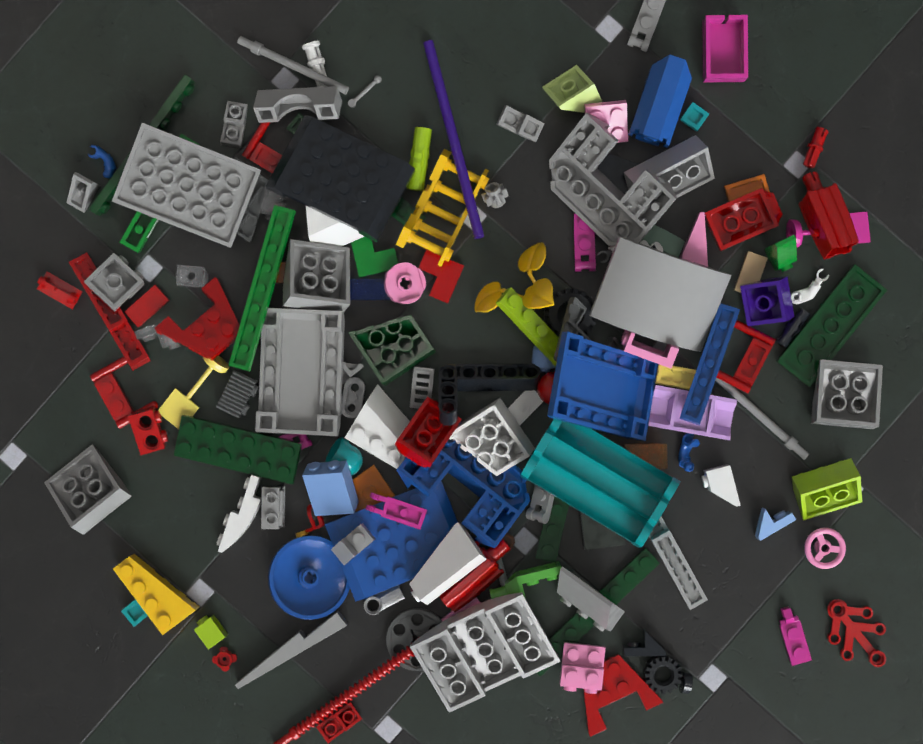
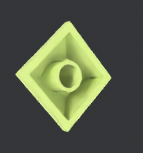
M577 65L542 87L561 110L585 113L584 104L602 102L595 84Z

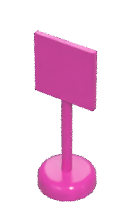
M868 212L850 213L858 236V244L870 243ZM791 219L788 221L786 236L788 238L795 235L798 248L802 244L803 236L811 235L810 231L802 230L801 223L798 220Z

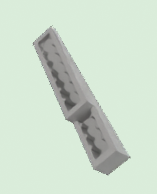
M661 516L650 533L649 538L688 608L691 610L708 599Z
M337 610L307 636L300 630L242 677L235 686L238 689L346 627L349 622Z

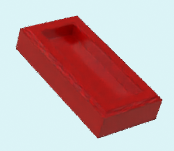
M154 285L132 304L125 313L137 327H140L170 300L157 285Z

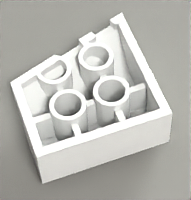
M377 384L345 436V439L397 469L406 457L398 451L395 443L410 421Z
M498 398L465 419L457 426L449 438L460 444L461 449L471 453L480 464L496 476L529 457L535 449L501 398Z

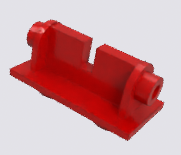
M48 271L44 277L41 276L37 281L39 284L37 290L72 310L83 292Z

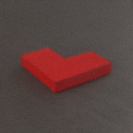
M426 249L419 269L437 277L429 296L448 304L464 265L449 260V262L444 261L443 265L439 266L438 263L441 256Z

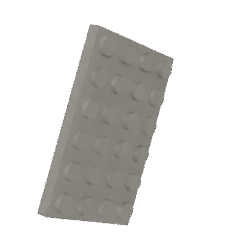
M142 123L112 202L231 248L261 170Z

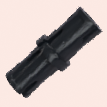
M800 307L795 313V317L785 324L784 331L776 340L779 345L786 349L796 334L801 332V327L810 317V313Z

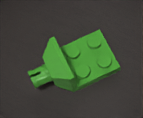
M556 561V563L552 562L514 572L505 581V586L489 589L491 599L513 593H523L525 596L522 584L526 583L527 586L538 584L540 579L547 578V581L558 579L560 569L562 568L560 562Z

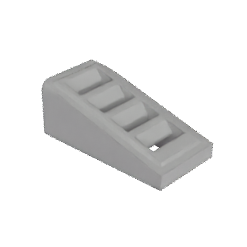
M414 367L410 408L419 409L422 403L415 402V398L426 399L427 396L429 398L432 397L435 369ZM418 374L430 375L429 379L417 378ZM417 382L429 383L428 387L416 386ZM416 390L428 391L427 395L415 393Z

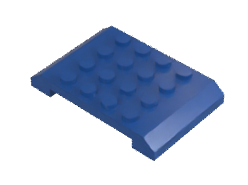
M568 331L562 332L547 416L612 435L646 441L658 364L623 350L584 339L583 336Z
M442 481L429 497L417 488L392 497L427 509L421 529L381 517L380 514L365 508L325 524L333 546L362 523L376 538L347 564L343 565L339 560L355 602L414 579L452 527L458 522ZM382 501L373 506L383 510L385 502Z

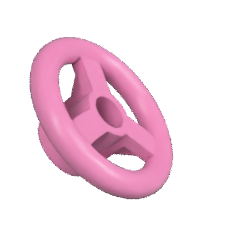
M825 527L819 528L807 537L804 546L805 555L808 561L815 567L821 569L833 568L843 560L846 544L841 534L836 530ZM823 534L834 536L839 546H832L828 540L824 539ZM816 537L817 541L814 544V550L817 554L815 555V557H813L811 553V543ZM824 544L827 545L826 551L821 550V547ZM830 552L839 553L831 562H820L823 556L828 555Z

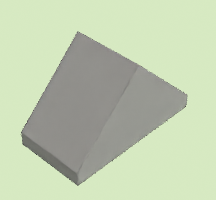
M75 172L66 203L85 213L100 185Z

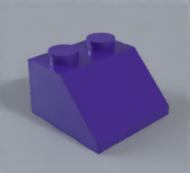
M788 276L765 279L740 286L747 326L786 322L795 317Z

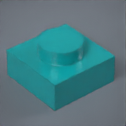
M692 102L680 121L697 132L709 113Z
M136 599L121 611L133 627L148 616Z

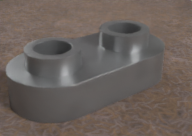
M350 378L344 385L341 412L347 418L357 417L362 409L365 384L360 378ZM357 384L359 386L358 391H352L351 386ZM349 404L355 405V410L353 412H350L348 410Z

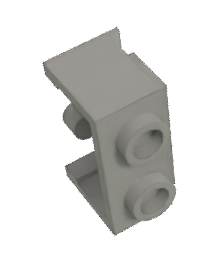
M285 486L262 487L261 529H280L285 527Z

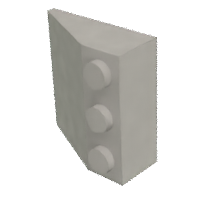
M290 239L283 283V306L309 310L345 311L350 305V248Z
M820 359L812 402L811 424L864 429L878 428L880 422L883 365Z
M93 444L44 482L70 527L83 535L131 497L123 481Z
M562 566L557 593L562 596L560 601L569 607L573 604L578 608L576 612L583 618L587 619L588 616L594 620L593 625L602 632L604 629L611 632L625 611Z

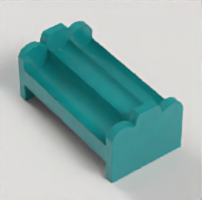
M553 419L521 473L523 479L532 482L630 541L631 544L638 548L642 547L681 482L596 431L557 419Z

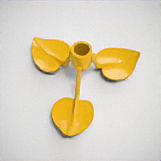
M543 242L537 243L525 250L518 261L519 270L522 272L527 271L533 283L532 286L526 289L524 296L518 294L522 298L523 305L529 309H541L554 305L551 281L547 278L536 281L532 275V270L540 269L545 261L546 246ZM491 282L484 286L477 295L475 312L485 313L498 307L496 304L497 300L506 289H501L499 282Z

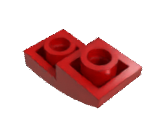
M349 702L315 727L325 741L330 743L362 718L351 702Z

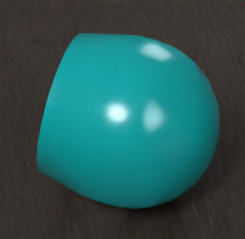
M339 437L330 448L325 461H347L352 476L360 470L363 457L359 449L351 445L349 440Z

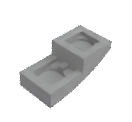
M507 105L504 106L496 125L533 142L537 141L545 124Z

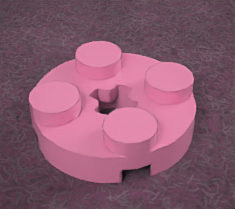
M411 263L396 264L385 273L384 289L388 297L395 303H413L421 297L425 290L426 280L423 272ZM402 278H404L405 281L409 280L410 284L407 285V289H404V287L400 286Z

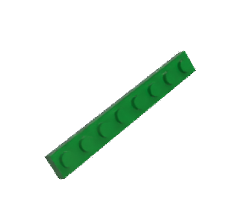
M274 205L228 366L246 371L251 370L296 213L295 210Z

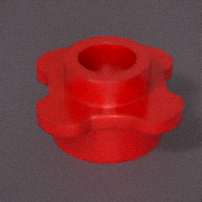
M225 646L221 647L220 652L212 658V662L217 664L222 671H228L230 665L237 661L236 654L230 653Z

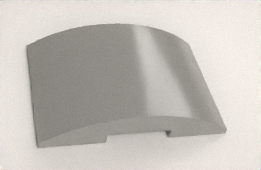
M619 236L589 315L653 340L701 352L731 274L661 252L655 248Z
M523 593L496 597L467 608L436 625L410 645L411 650L448 712H452L486 696V691L516 677L522 676V678H526L560 662V658Z

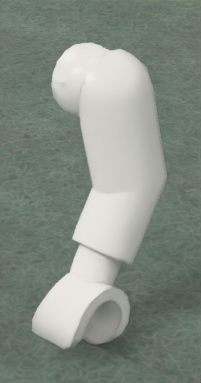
M824 269L818 270L817 278L811 282L808 288L791 294L793 304H801L815 297L821 288V283L829 278V275L824 279L819 278V273Z

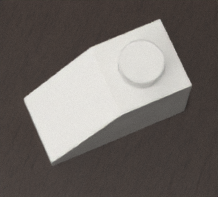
M726 464L703 470L704 475L701 478L704 488L708 487L710 492L736 507L741 506L730 465Z

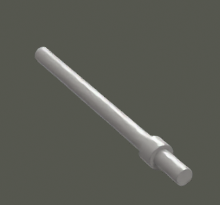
M242 36L238 38V44L250 49L252 53L258 56L261 54L328 87L338 86L339 92L345 95L349 90L348 86L265 48L264 44L258 41L253 42Z
M716 378V382L784 442V446L789 450H793L803 460L808 457L809 453L798 444V441L793 436L790 437L734 386Z

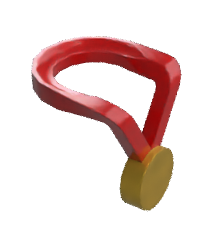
M311 504L307 506V515L312 527L296 533L297 538L324 526L323 516H317L319 525H315L311 514Z

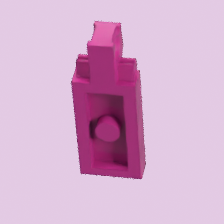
M789 606L781 608L783 620L779 621V628L790 664L794 666L811 661L809 648L798 616L793 617Z

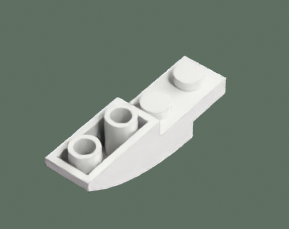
M251 475L250 478H246L243 488L246 489L244 497H240L237 506L240 511L233 510L230 514H226L223 526H226L224 534L220 533L217 541L219 546L218 552L222 553L232 546L245 533L254 520L262 503V498L256 496L261 480L260 476Z

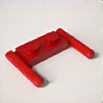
M270 122L260 123L242 156L273 173L282 155L259 142Z
M737 320L734 328L752 336L753 339L734 376L732 377L719 370L717 378L749 393L776 339Z
M124 356L90 375L119 429L130 424L128 416L130 412H134L116 377L112 373L128 364ZM152 401L138 410L151 406H154L155 409H157L158 403L156 401Z

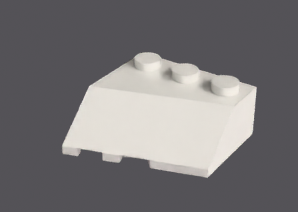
M306 206L310 242L342 247L364 237L357 230Z

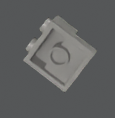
M115 253L84 281L114 312L144 286V281L142 280L144 276L135 269L133 271L127 266L129 262L122 255L118 257Z

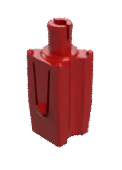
M810 172L804 175L802 181L806 186L807 194L798 205L822 258L825 260L838 254L851 252L852 246L858 244L859 240L838 185L833 183L832 186L823 187L817 172H812V174Z
M504 539L500 541L496 548L489 547L488 549L480 547L479 542L475 541L486 557V560L439 596L442 602L448 608H451L453 612L456 613L475 599L504 573V570L500 569L497 563L502 556L511 550Z

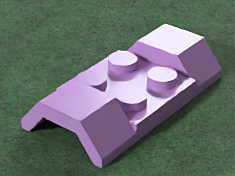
M655 385L648 426L730 440L732 417L737 404L736 399L710 395L699 426L680 419L689 391Z

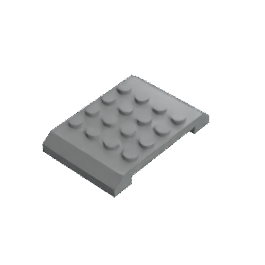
M268 308L261 332L258 411H256L255 432L339 436L345 330L344 311Z

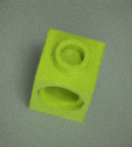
M206 615L196 622L198 626L194 631L208 650L228 635L215 615H212L210 618Z

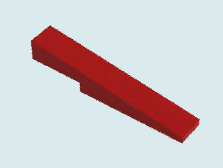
M86 252L70 261V266L132 371L150 362L148 354L128 323L121 308L119 307L114 312L84 283L97 269L88 253Z

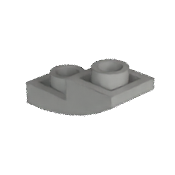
M227 101L220 140L221 145L236 148L242 147L248 104Z

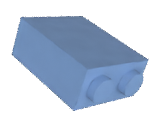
M333 460L330 462L308 463L302 477L314 515L354 514L359 500L347 461Z

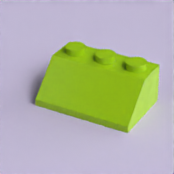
M851 458L792 477L793 491L803 520L862 502L861 476Z

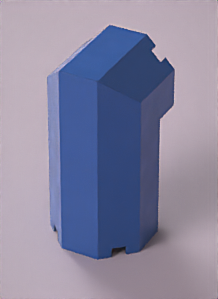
M668 55L651 66L628 135L636 134L635 139L654 146L664 143L663 147L668 148L692 80L685 59Z

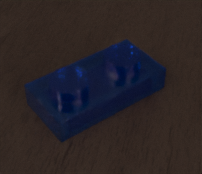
M350 279V300H391L385 292L384 279Z

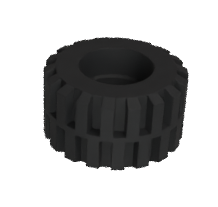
M570 288L559 291L553 295L554 305L545 307L544 321L558 337L562 328V324L558 319V311L563 304L568 303L570 297H576L587 308L578 327L586 335L591 332L596 323V318L589 315L593 306V300L585 292Z

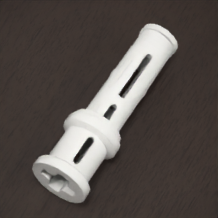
M313 41L302 45V49L305 50L308 58V67L327 76L324 68L325 59L322 58L319 49L320 42ZM315 80L317 87H328Z

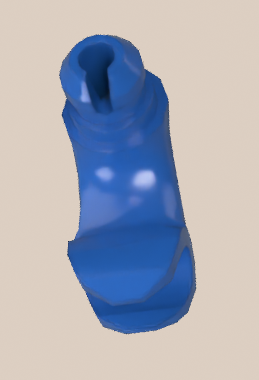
M91 145V148L96 149V153L94 155H87L93 159L101 158L105 166L103 177L111 179L117 170L112 156L101 147Z
M691 433L683 436L678 458L679 466L687 472H691L694 469V464L689 456L692 447H698L700 444L698 439H693L694 434Z

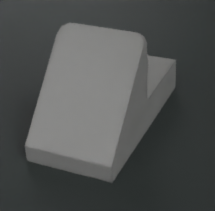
M362 523L340 540L331 550L342 564L345 565L376 538Z

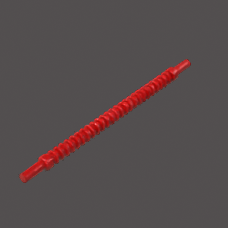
M406 646V650H401L402 653H397L396 657L392 656V660L388 659L387 663H382V667H377L378 670L373 669L372 674L368 673V677L364 676L363 680L359 679V683H354V687L349 686V690L345 689L344 694L340 693V697L335 696V700H330V704L326 703L325 707L321 706V710H316V714L311 713V717L307 716L306 721L302 720L301 724L297 723V727H291L287 734L273 744H287L293 739L297 740L300 738L301 733L305 734V730L309 731L310 727H315V723H320L319 720L324 721V717H329V713L333 714L334 710L338 711V707H343V703L348 704V700L352 701L353 696L357 697L358 693L362 694V690L366 691L367 686L371 687L372 683L376 684V680L380 681L382 676L386 677V673L390 674L391 670L396 669V666L400 667V663L404 664L406 659L410 660V656L414 657L415 655L411 648Z

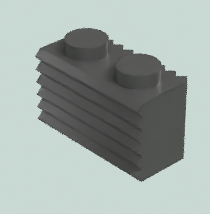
M234 370L216 408L237 418H241L242 415L246 416L250 408L248 404L250 397H255L259 390L258 380L238 370Z

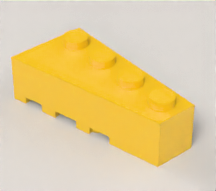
M136 554L129 556L113 568L162 635L200 607L188 599L184 593L172 586L168 580L156 573L152 567Z

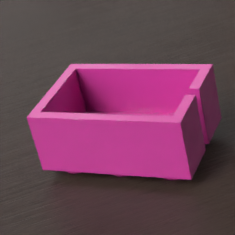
M706 15L702 20L703 82H745L748 78V15H729L726 20L725 15Z

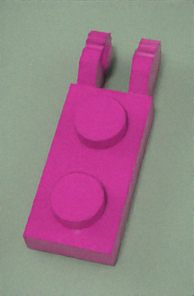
M371 492L370 497L372 499L383 501L385 504L383 510L373 505H366V510L380 514L381 517L421 529L427 509Z

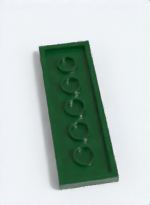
M856 264L852 265L776 362L806 386L810 387L817 378L819 360H832L887 289Z
M182 415L174 456L294 484L302 443Z

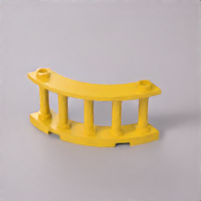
M446 149L441 153L429 178L432 181L431 186L427 184L425 190H423L413 214L411 213L396 245L404 248L407 242L410 244L413 242L440 255L439 266H442L444 261L449 262L454 252L451 247L468 215L467 209H465L460 218L433 205L432 201H429L433 191L436 193L439 191L465 204L462 193L443 185L442 181L439 180L443 170H449L457 174L455 164L449 159L452 152ZM487 169L484 170L481 176L467 170L470 181L477 184L473 192L475 199L480 188L485 189L490 179L486 177L489 171ZM423 211L435 214L457 225L453 235H448L422 222L423 220L420 217ZM413 230H421L448 244L446 248H443L416 235V232Z

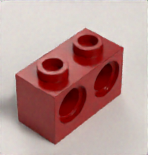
M151 406L130 412L128 418L140 455L165 449L168 436L166 430L161 429L160 422H162V417L159 410L156 411L155 407ZM149 416L152 423L148 425L143 424L141 417ZM154 435L157 437L158 442L151 444L148 442L147 437Z

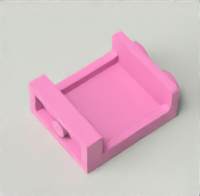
M627 330L624 331L621 344L625 352L672 369L679 351L677 346L667 344L665 351L633 340L635 333Z

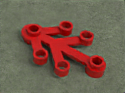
M840 599L830 601L827 606V613L832 618L831 632L827 635L828 642L832 645L840 643L839 629L842 621L846 626L844 648L840 651L841 658L845 661L853 659L854 653L852 648L855 637L867 652L869 663L874 667H882L886 663L885 654L880 650H875L861 631L883 635L886 632V626L881 622H875L874 624L853 622L848 615H857L864 619H870L873 616V610L868 606H862L861 608L849 607ZM835 606H840L838 613L834 612ZM865 609H869L867 616L863 615ZM878 625L882 626V630L880 632L876 631V627ZM837 635V640L832 642L831 636ZM845 651L850 652V656L844 658ZM875 654L879 655V659L877 661H873V656Z

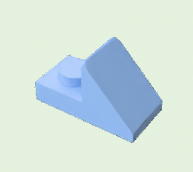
M762 507L755 537L761 541L794 522L796 518L793 513L783 510L775 514V519L772 520L767 510Z

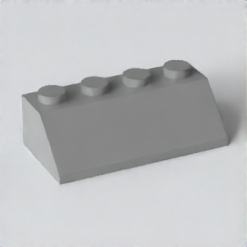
M696 135L624 172L627 187L630 189L646 169H649L663 183L670 182L677 198L715 179L709 149Z

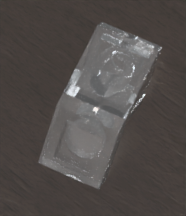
M153 324L135 331L138 340L143 339L144 342L155 339L157 334L162 348L173 350L181 347L180 343H176L172 339L158 334L154 329L157 325Z

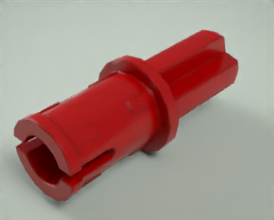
M822 127L815 128L811 143L807 145L808 151L803 161L805 167L810 169L815 167L820 152L824 150L822 147L829 132L827 129L824 130Z

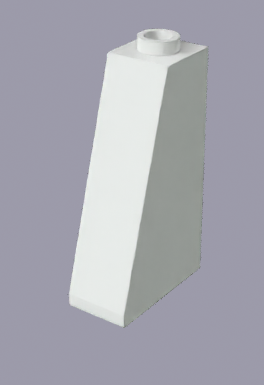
M459 522L452 527L409 585L413 589L411 594L417 602L421 601L428 605L486 560V557L467 529Z

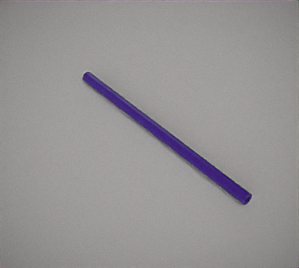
M428 40L423 43L474 239L484 237V232L433 40Z

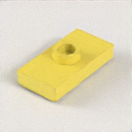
M658 364L655 384L690 390L696 370L672 366L671 369Z

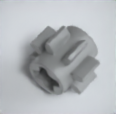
M497 182L488 184L485 187L486 193L481 194L487 207L491 206L493 208L503 206L506 202L505 198L509 196L503 184L499 185Z

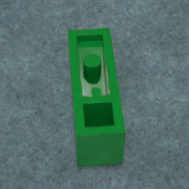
M795 235L764 249L774 271L781 269L784 272L792 268V263L797 261Z

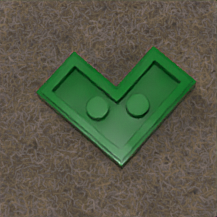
M365 236L351 242L359 278L389 271L391 267L398 264L395 248L375 252L372 240Z

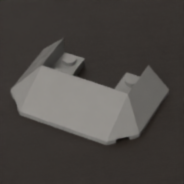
M586 113L549 159V169H551L552 181H550L551 190L608 246H615L619 236L639 243L673 204L677 196L670 182L663 183L649 169H646L626 194L621 192L597 168L619 140L607 130L610 125Z

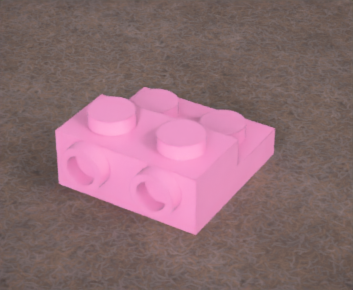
M564 642L560 686H564V690L572 692L576 691V688H583L585 693L596 694L597 690L602 691L606 647Z

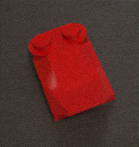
M760 188L705 212V219L716 245L722 251L779 226V220L783 214L774 193Z
M427 396L397 439L395 446L402 455L419 466L431 467L462 419L458 417L455 424L450 426L443 425L439 420V402Z

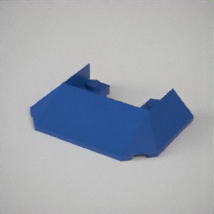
M453 439L447 441L431 467H421L406 457L397 468V472L407 489L412 484L429 497L444 476L449 473L480 498L461 524L476 535L473 539L474 541H478L486 546L496 548L530 502L525 483L527 480L521 477L522 470L514 465L496 476L480 464L471 453L461 449V445Z

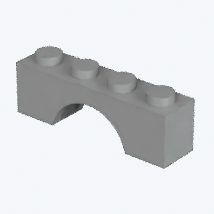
M338 86L258 90L253 109L259 123L279 122L284 115L298 109L313 111L317 115L318 120L339 119L342 99Z

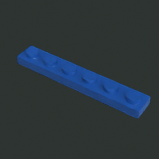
M720 303L682 409L681 420L700 426L740 309Z

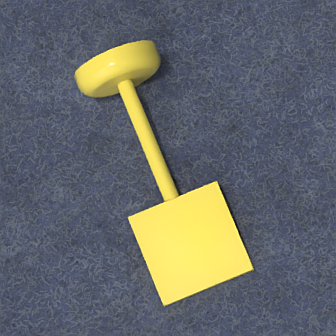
M219 355L212 361L203 357L209 367L189 393L185 396L175 388L159 408L161 416L177 429L180 427L182 415L193 417L200 408L190 398L212 370L226 373L229 369L228 363Z

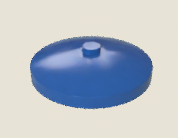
M303 536L287 542L276 552L268 571V585L274 601L287 614L300 619H319L334 612L344 602L350 587L339 559L331 550L334 547L331 541L318 536Z

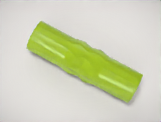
M415 127L409 164L415 168V173L406 189L414 191L424 190L430 156L429 149L432 129Z

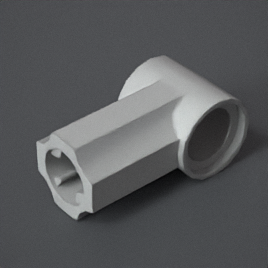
M397 585L366 598L364 609L368 614L376 615L380 611L405 599ZM372 599L379 602L378 609L370 610L367 606L368 601Z

